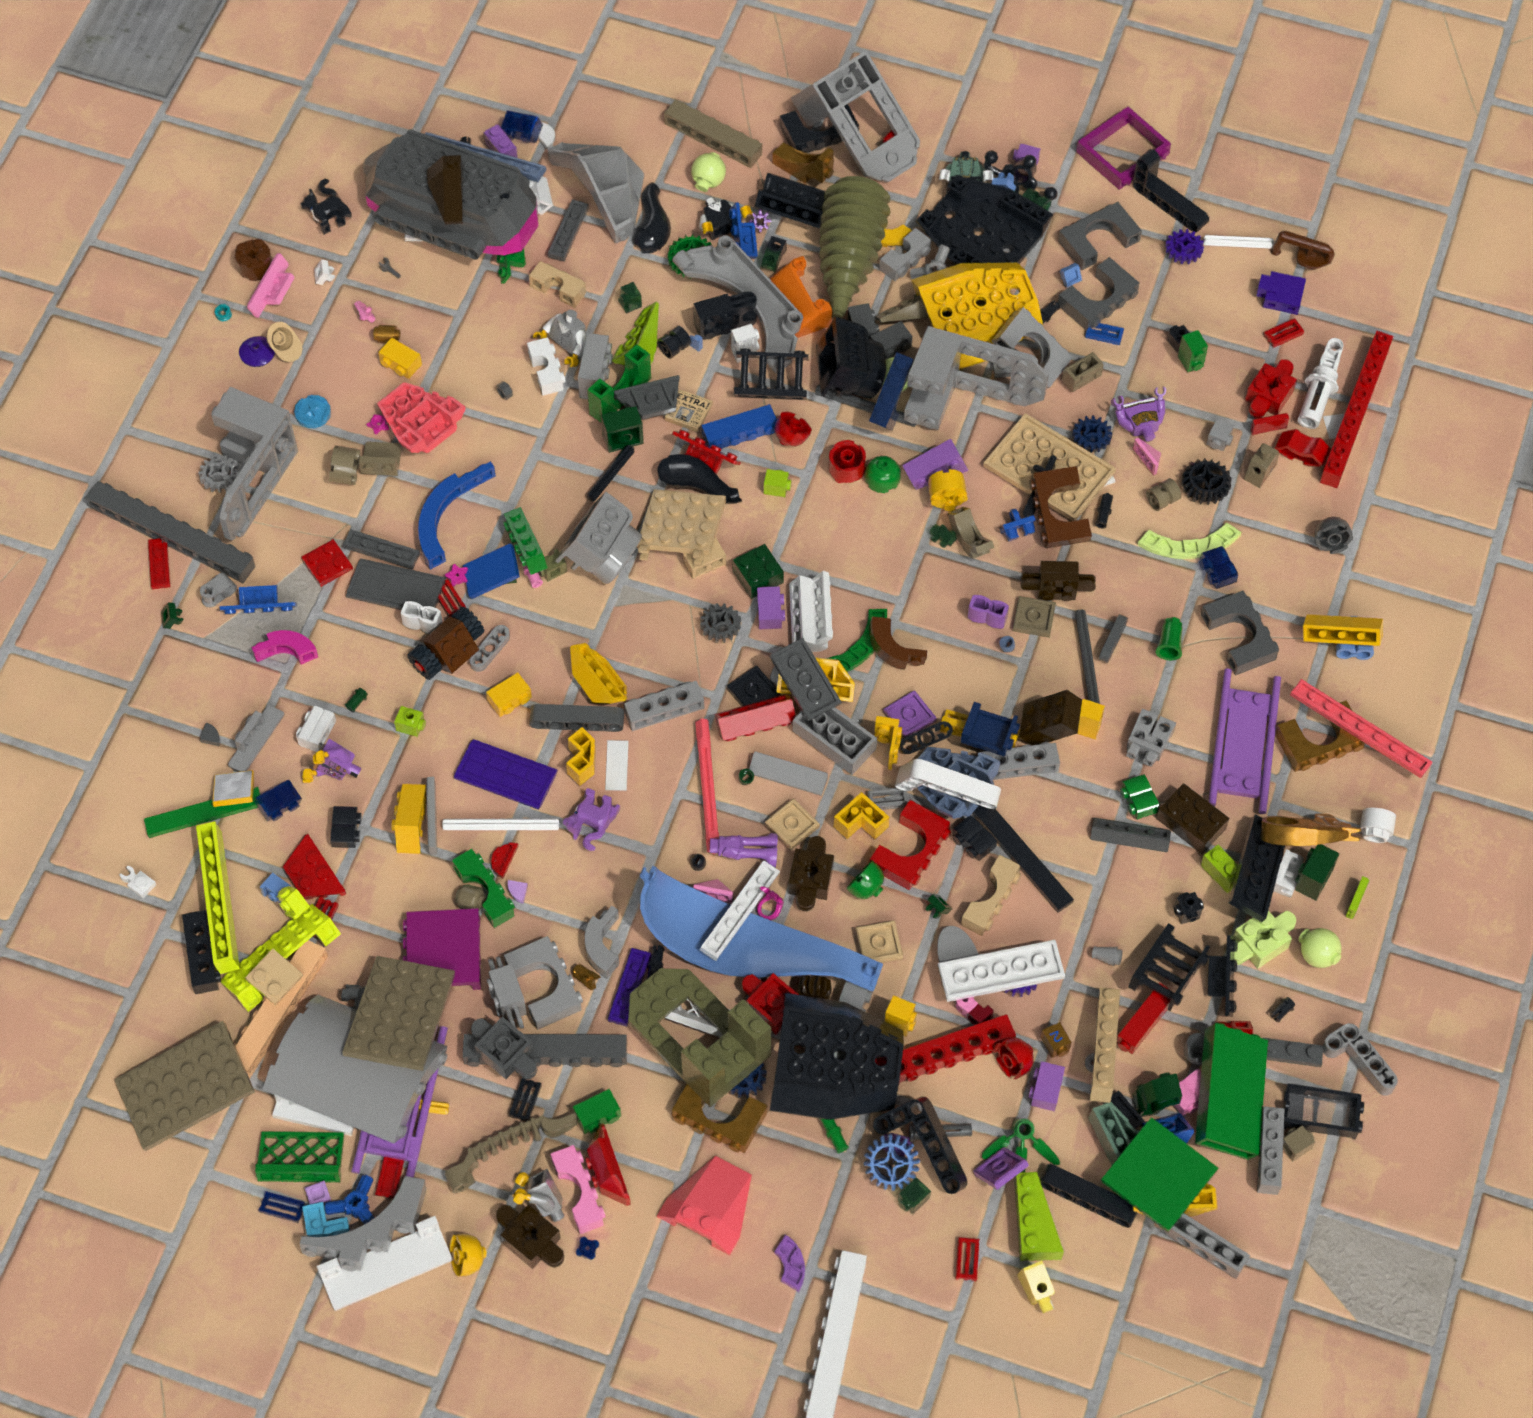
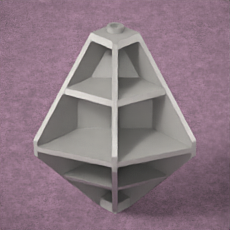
M563 142L548 149L550 163L555 166L572 169L592 194L614 243L617 244L625 241L628 237L634 235L644 173L627 153L619 146Z

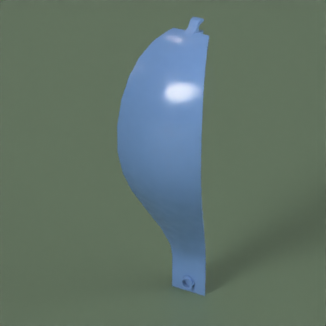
M655 866L651 867L649 873L646 872V867L642 868L640 878L644 881V887L640 897V910L644 922L652 934L664 946L686 961L712 972L738 977H746L751 974L757 977H770L773 973L778 977L799 975L833 976L872 992L874 991L883 963L752 913L718 960H713L701 952L700 948L731 905L675 880Z

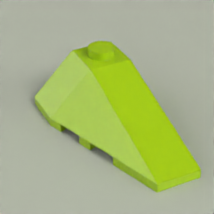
M657 301L642 310L634 323L636 327L625 336L627 341L624 345L621 344L617 348L612 360L615 364L625 366L624 355L636 344L650 353L651 363L653 362L657 348L659 303Z

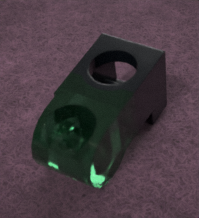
M771 236L764 252L761 268L776 272L781 258L787 250L786 240Z

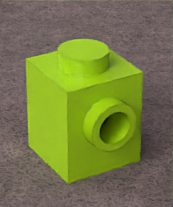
M767 469L764 481V494L786 497L787 490L790 491L792 480H789V472Z
M401 706L394 723L396 731L418 737L420 731H423L425 728L426 720H424L423 712Z

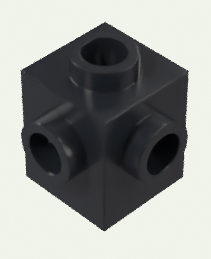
M1185 892L1176 898L1173 909L1180 923L1184 924L1200 919L1204 905L1202 899L1197 897L1196 892Z

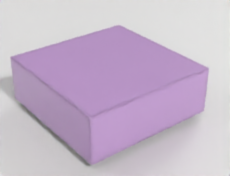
M325 1181L305 1187L310 1205L320 1202L324 1204L332 1202Z

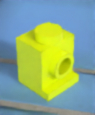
M287 886L278 892L279 905L286 911L285 915L296 920L310 907L296 888Z

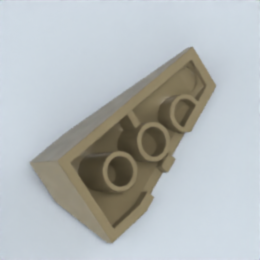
M916 294L913 295L914 299L902 301L900 307H891L875 316L876 320L880 322L929 317L920 295L917 296ZM943 311L942 315H947L948 311Z

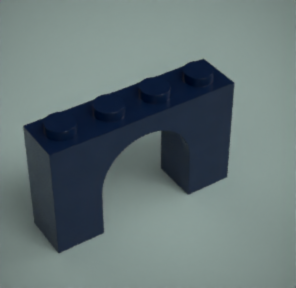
M896 352L870 417V422L893 431L899 416L896 413L897 403L908 381V375L914 359Z

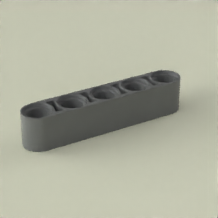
M534 704L530 710L529 725L535 729L579 730L583 727L586 731L619 732L623 730L625 711L620 707Z

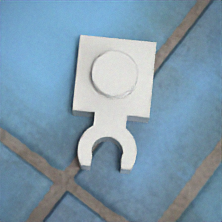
M127 866V871L130 874L124 876L120 873L121 880L128 883V888L144 899L156 886V882L142 871L136 875L134 869L131 866Z

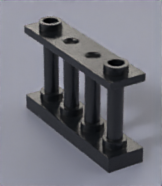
M741 348L740 351H736V358H741V377L738 387H734V397L807 400V390H803L802 387L803 360H809V354H805V351H794V353L751 352V349ZM749 358L759 359V380L756 388H749V385H747ZM767 359H778L777 383L774 389L765 386ZM785 360H796L795 386L793 389H785L784 386Z
M1168 923L1133 974L1128 988L1136 991L1139 985L1151 988L1170 999L1167 1010L1171 1011L1174 1005L1179 1006L1184 997L1182 993L1200 966H1205L1208 962L1210 946L1206 945L1202 953L1175 939V936L1172 935L1175 927ZM1171 945L1196 959V962L1193 966L1166 952L1165 946ZM1157 958L1160 960L1162 958L1188 974L1182 979L1157 965L1156 960ZM1148 971L1151 973L1155 972L1178 985L1179 987L1174 993L1149 979L1148 975H1146Z

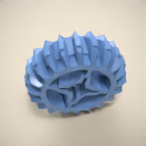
M889 1134L888 1141L882 1135L880 1137L881 1143L875 1139L873 1141L875 1147L869 1145L867 1148L871 1153H865L864 1155L865 1158L870 1159L864 1162V1166H870L865 1171L866 1174L873 1173L870 1181L877 1178V1187L881 1182L885 1183L883 1186L884 1190H887L888 1184L891 1185L892 1191H895L896 1184H898L900 1189H903V1181L905 1184L910 1185L911 1181L908 1177L915 1179L916 1175L912 1171H919V1167L914 1164L920 1163V1159L913 1158L918 1155V1151L911 1152L914 1144L912 1143L907 1146V1138L900 1142V1135H897L896 1139L893 1140V1135ZM884 1147H888L887 1156L875 1160L877 1152ZM894 1147L901 1149L907 1158L898 1156ZM891 1155L892 1158H894V1161H897V1163H895L893 1167V1170L892 1166H889L890 1164L887 1163ZM909 1165L907 1172L896 1178L897 1168ZM877 1166L885 1168L890 1178L881 1174Z

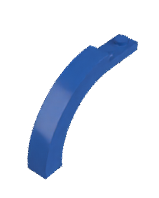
M491 461L480 465L471 472L463 474L460 478H458L456 473L452 474L432 491L424 503L419 518L418 532L422 555L430 570L446 562L445 552L437 539L438 523L443 512L457 497L496 476L495 467Z

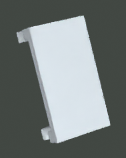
M1286 849L1280 864L1274 892L1289 898L1292 897L1297 884L1294 881L1304 860L1302 856Z

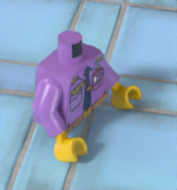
M328 739L322 751L320 750L313 755L314 766L312 769H305L303 771L302 780L303 783H311L315 775L316 777L329 775L342 780L346 773L357 778L361 767L352 763L355 757L354 753Z

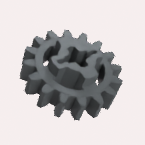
M716 603L715 608L709 606V612L703 611V616L700 617V628L703 630L704 636L708 635V640L715 638L716 643H718L719 639H722L723 643H725L726 638L733 640V635H738V630L741 629V616H738L737 610L733 611V606L726 608V603H724L722 607H719V604Z

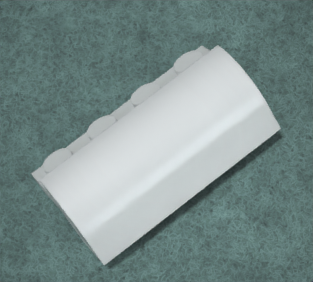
M822 571L813 579L799 575L789 583L792 643L804 638L811 652H820L828 648V641L833 638L829 572Z

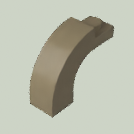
M961 507L947 513L959 543L971 558L975 559L990 552L989 549L994 548L993 541L984 538L979 532L970 508Z

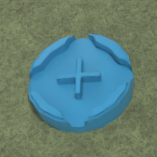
M309 395L307 398H302L297 402L294 413L297 422L301 426L318 428L326 424L330 419L331 408L325 398L319 395Z

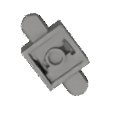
M500 956L495 957L498 966L495 969L493 960L489 959L488 964L491 971H489L490 979H487L490 996L494 1000L497 1016L504 1017L514 1027L516 1026L513 1019L516 1018L519 1028L522 1029L524 1025L521 1016L527 1015L524 997L512 964L503 966Z

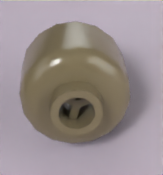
M464 885L462 888H459L455 897L460 909L479 908L480 910L487 899L482 888L472 885Z

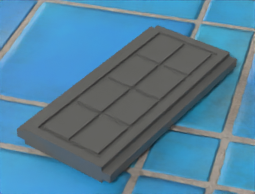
M360 558L348 587L346 598L402 610L404 603L407 601L419 603L423 607L431 606L436 608L439 595L442 593V587L445 585L446 577Z

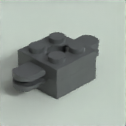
M501 1017L493 1026L482 1018L473 1022L471 1027L472 1035L478 1040L474 1045L476 1055L503 1078L507 1079L514 1071L524 1079H531L537 1074V1063L529 1056L534 1051L533 1042L504 1017Z

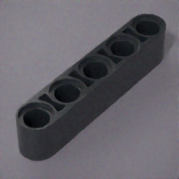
M1047 1164L1039 1179L1042 1188L1123 1227L1130 1228L1138 1213L1133 1211V1206L1121 1196L1056 1165Z

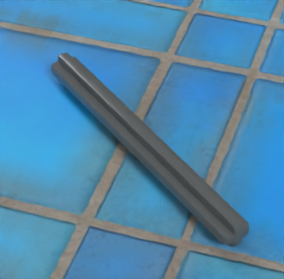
M820 385L815 390V394L821 396ZM829 389L825 396H821L869 413L873 412L876 405L874 402L845 393L842 397H837L835 390ZM896 410V413L899 414L896 422L911 427L917 425L904 421V412Z
M1084 609L1077 610L1075 616L1088 700L1100 704L1086 611Z

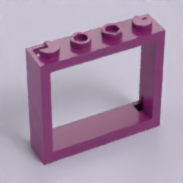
M1129 106L1080 139L1076 151L1118 190L1126 185H1130L1133 181L1136 163L1120 173L1093 149L1095 146L1129 123L1157 147L1155 151L1159 154L1160 161L1166 159L1171 147V143Z

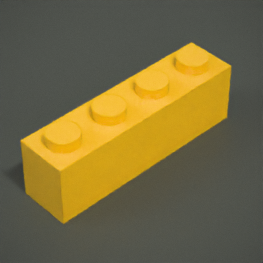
M1307 614L1303 624V641L1380 646L1383 638L1382 618Z

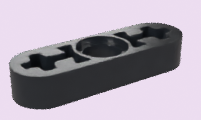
M946 721L934 724L904 737L900 742V749L905 754L917 752L949 738L953 733V727ZM941 725L949 727L947 735L940 733L937 735L939 739H935L932 728H935L936 732L941 729ZM924 732H929L932 736V740L929 743H924L921 740V735ZM917 735V740L921 747L918 748V744L911 746V751L908 748L905 749V741L913 742L916 740L914 736Z

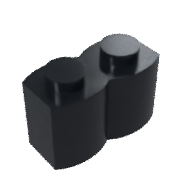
M334 806L331 828L332 847L356 848V842H360V831L357 828L358 824L362 822V813L358 812V807Z
M971 815L953 828V840L957 845L965 847L967 854L973 859L976 858L980 861L997 847L996 838Z

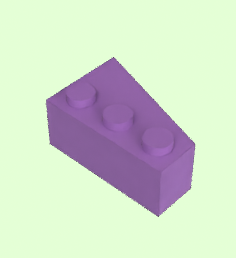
M951 439L902 465L916 490L928 486L929 477L942 470L943 473L949 472V469L958 470L962 473L969 471Z

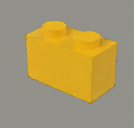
M393 338L378 352L380 363L384 367L391 368L399 376H404L408 379L422 365L419 353Z
M518 672L486 692L487 701L499 717L510 714L514 708L526 704L532 698L531 688Z
M1086 699L1082 700L1077 734L1096 740L1102 723L1105 705Z
M893 995L885 1012V1022L903 1030L904 1036L907 1037L909 1031L913 1032L917 1022L916 1004Z

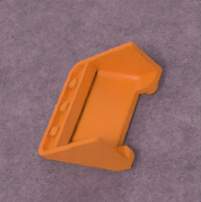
M804 256L793 259L769 278L803 315L801 328L795 334L797 338L827 328L832 322V308L830 304L823 299H817L815 302H812L799 278L804 275L806 268Z

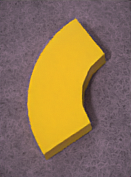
M903 224L895 229H884L885 237L881 240L882 247L902 246L904 238L912 230Z

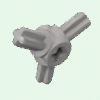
M940 245L935 260L932 259L931 263L926 264L925 267L911 269V278L915 279L935 272L933 268H937V270L946 269V264L944 263L950 248Z

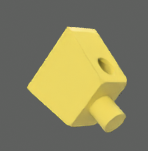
M1043 1261L1023 1268L1017 1276L1031 1305L1038 1303L1043 1314L1053 1310L1054 1306L1050 1297L1055 1294ZM1037 1288H1040L1042 1293H1039Z

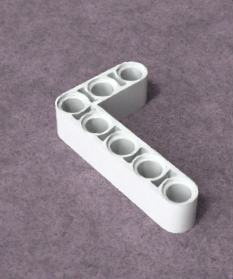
M913 759L901 766L895 783V787L903 791H912L923 785L989 809L997 808L1001 788L921 759Z

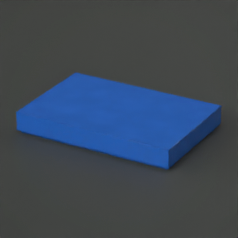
M511 543L463 565V567L468 568L465 576L467 578L468 596L471 599L520 578L514 546Z

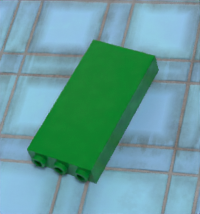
M1214 1023L1205 1029L1195 1144L1246 1160L1259 1155L1268 1040L1260 1038L1256 1034L1244 1033L1241 1029L1226 1027L1222 1023Z

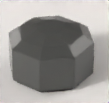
M502 381L496 385V389L503 399L508 400L513 396V390L507 382Z

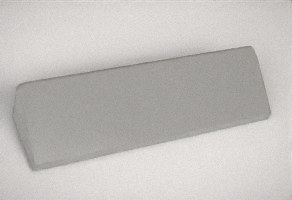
M756 751L753 754L749 768L754 773V776L822 796L828 780L826 772Z

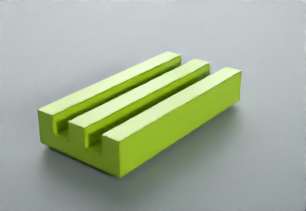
M1362 876L1346 914L1347 918H1354L1369 883V878Z

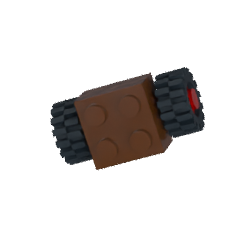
M461 607L423 640L424 646L418 644L407 654L410 663L413 664L412 666L417 669L416 671L420 672L426 679H432L441 670L453 674L479 651L474 641L484 633V627L481 625V621H478V617L473 615L472 611L470 612L468 608Z

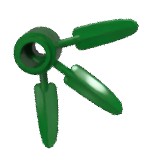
M1025 1118L1015 1120L1012 1124L1013 1133L1008 1137L1005 1135L1001 1136L982 1153V1158L988 1159L1003 1147L1009 1146V1140L1016 1136L1021 1139L1020 1147L1016 1148V1154L1027 1160L1028 1150L1024 1147V1142L1030 1138L1034 1142L1033 1147L1045 1159L1054 1165H1060V1160L1052 1149L1041 1138L1036 1139L1033 1136L1035 1131L1034 1124ZM1021 1124L1026 1127L1024 1132L1019 1131Z

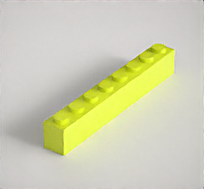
M213 821L198 825L196 829L213 964L219 973L223 974L239 970L240 966L223 836L219 826Z

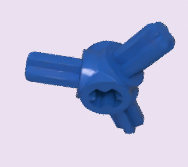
M363 1175L356 1190L344 1196V1200L325 1203L326 1214L346 1212L347 1215L359 1218L364 1225L375 1217L369 1211L370 1206L367 1203L369 1199L367 1194L373 1183V1178Z

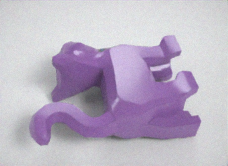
M587 788L584 795L585 799L577 805L574 814L564 818L563 825L573 834L574 840L578 838L583 823L596 829L597 832L588 834L582 842L584 848L594 851L596 847L590 842L600 839L605 834V830L619 813L620 805H612V797L606 795L602 797V805L600 807L594 805L595 791Z

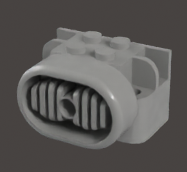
M605 492L584 514L555 562L559 563L567 556L574 561L571 567L572 570L580 566L585 571L591 572L603 583L609 584L624 568L642 538V534L629 525L633 518L632 512L609 493Z

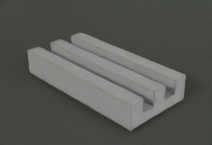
M897 788L868 791V798L881 810L905 808L909 802L907 791ZM903 794L902 796H893V797H892V796H886V795ZM876 796H885V797H883V798H874V799H873V797H876Z

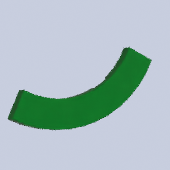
M869 609L868 622L861 638L845 653L827 659L839 660L847 672L865 662L874 653L869 637L872 617L887 618V609Z

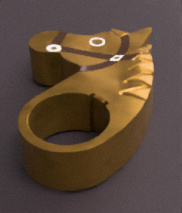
M1315 814L1314 820L1286 816H1268L1262 819L1261 840L1285 846H1310L1339 841H1360V837L1353 835V833L1361 832V828L1352 827L1350 823L1338 821L1329 814Z

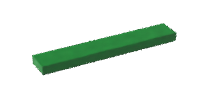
M255 787L253 790V802L214 807L212 799L144 818L148 837L152 838L263 807L259 788Z

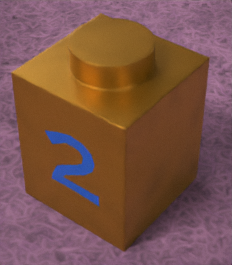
M1060 1022L1042 1030L1041 1040L1052 1058L1056 1056L1062 1057L1069 1052L1072 1042Z

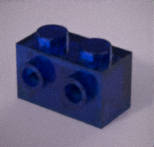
M507 110L501 125V129L510 140L519 139L525 143H536L543 127L538 116Z

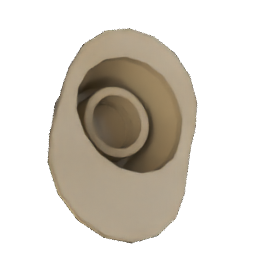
M275 322L272 324L266 336L268 345L283 361H296L301 356L303 350L300 339L287 323Z

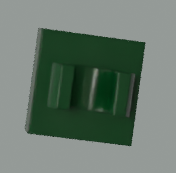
M168 602L161 611L163 628L170 629L173 624L180 625L183 622V618L177 617L181 615L182 610L176 609L175 603Z
M932 894L928 899L931 904L927 905L925 910L930 912L935 908L936 913L932 917L937 919L941 914H948L953 908L940 895Z

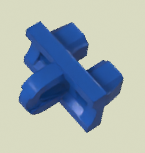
M1014 508L1009 512L1011 522L1002 525V528H1000L1001 534L1005 533L1007 540L1012 541L1019 538L1016 530L1022 528L1024 536L1034 534L1035 528L1033 523L1036 519L1034 515L1021 519L1017 509Z

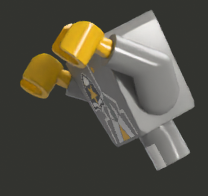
M548 1169L532 1177L525 1172L519 1173L515 1183L524 1187L528 1182L527 1192L522 1188L517 1189L513 1194V1201L517 1204H522L526 1199L528 1203L537 1206L543 1217L550 1215L554 1222L561 1220L565 1216L561 1210L563 1198Z

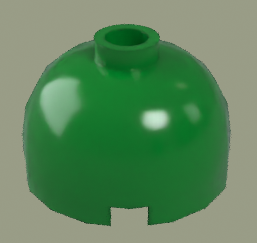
M881 455L868 462L865 468L864 480L871 490L877 493H887L889 490L898 487L901 470L893 458Z
M870 861L848 885L847 890L859 899H868L872 896L876 898L883 891L881 887L884 882L883 871L874 861Z

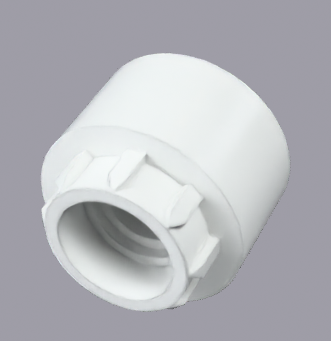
M1381 808L1363 809L1360 823L1363 838L1374 843L1387 842L1389 837L1394 834L1396 814Z

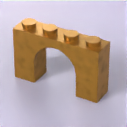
M1347 700L1340 702V704L1352 710ZM1295 719L1278 724L1275 731V736L1295 772L1308 770L1313 765L1318 763L1320 765L1324 764L1329 759L1335 757L1341 758L1352 751L1358 752L1364 748L1365 743L1331 721L1330 723L1337 739L1328 745H1316L1308 741Z
M688 1084L672 1109V1117L677 1123L681 1125L687 1124L699 1134L704 1133L710 1136L714 1142H722L728 1145L732 1151H740L744 1154L768 1113L767 1104L749 1096L736 1119L723 1124L712 1122L702 1111L704 1101Z

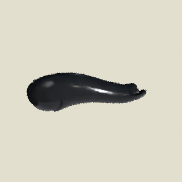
M653 182L647 185L642 192L643 218L640 225L636 228L632 243L638 245L642 253L645 254L660 251L667 243L671 232L670 220L658 198L660 189Z
M676 454L669 455L659 463L657 469L658 476L665 485L677 488L690 487L704 491L707 494L726 496V504L742 502L738 489L731 488L725 484L699 458Z

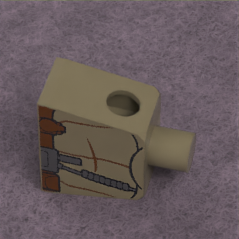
M1263 443L1251 459L1244 480L1261 488L1277 465L1279 451ZM1257 467L1261 470V473L1256 472Z

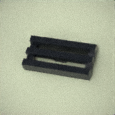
M522 1077L509 1117L526 1122L530 1120L542 1083H535L533 1080L528 1081ZM525 1085H527L528 1087L522 1100L518 1114H516L515 1112L517 1110L523 1090L525 1088ZM532 1087H534L535 1091L532 1096L526 1116H523V1112L528 1101L530 1092L532 1090Z

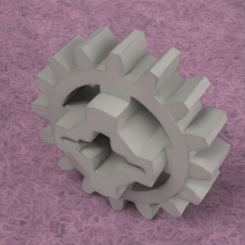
M217 455L216 459L210 456V461L204 460L205 466L200 465L201 471L198 474L200 482L204 484L205 489L210 487L211 492L217 489L221 493V489L226 491L227 487L232 485L239 470L233 458L228 460L227 455L223 458Z

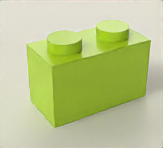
M1218 844L1203 856L1201 866L1228 893L1232 890L1238 864Z

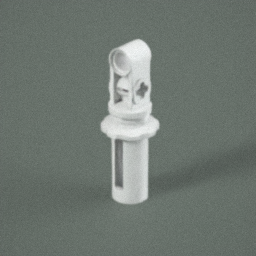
M1332 338L1328 341L1319 366H1316L1312 374L1305 378L1308 392L1297 420L1305 428H1318L1329 396L1338 392L1339 386L1336 382L1338 374L1336 371L1344 346L1343 342L1338 338ZM1318 392L1321 393V396L1314 411L1310 408L1315 394Z

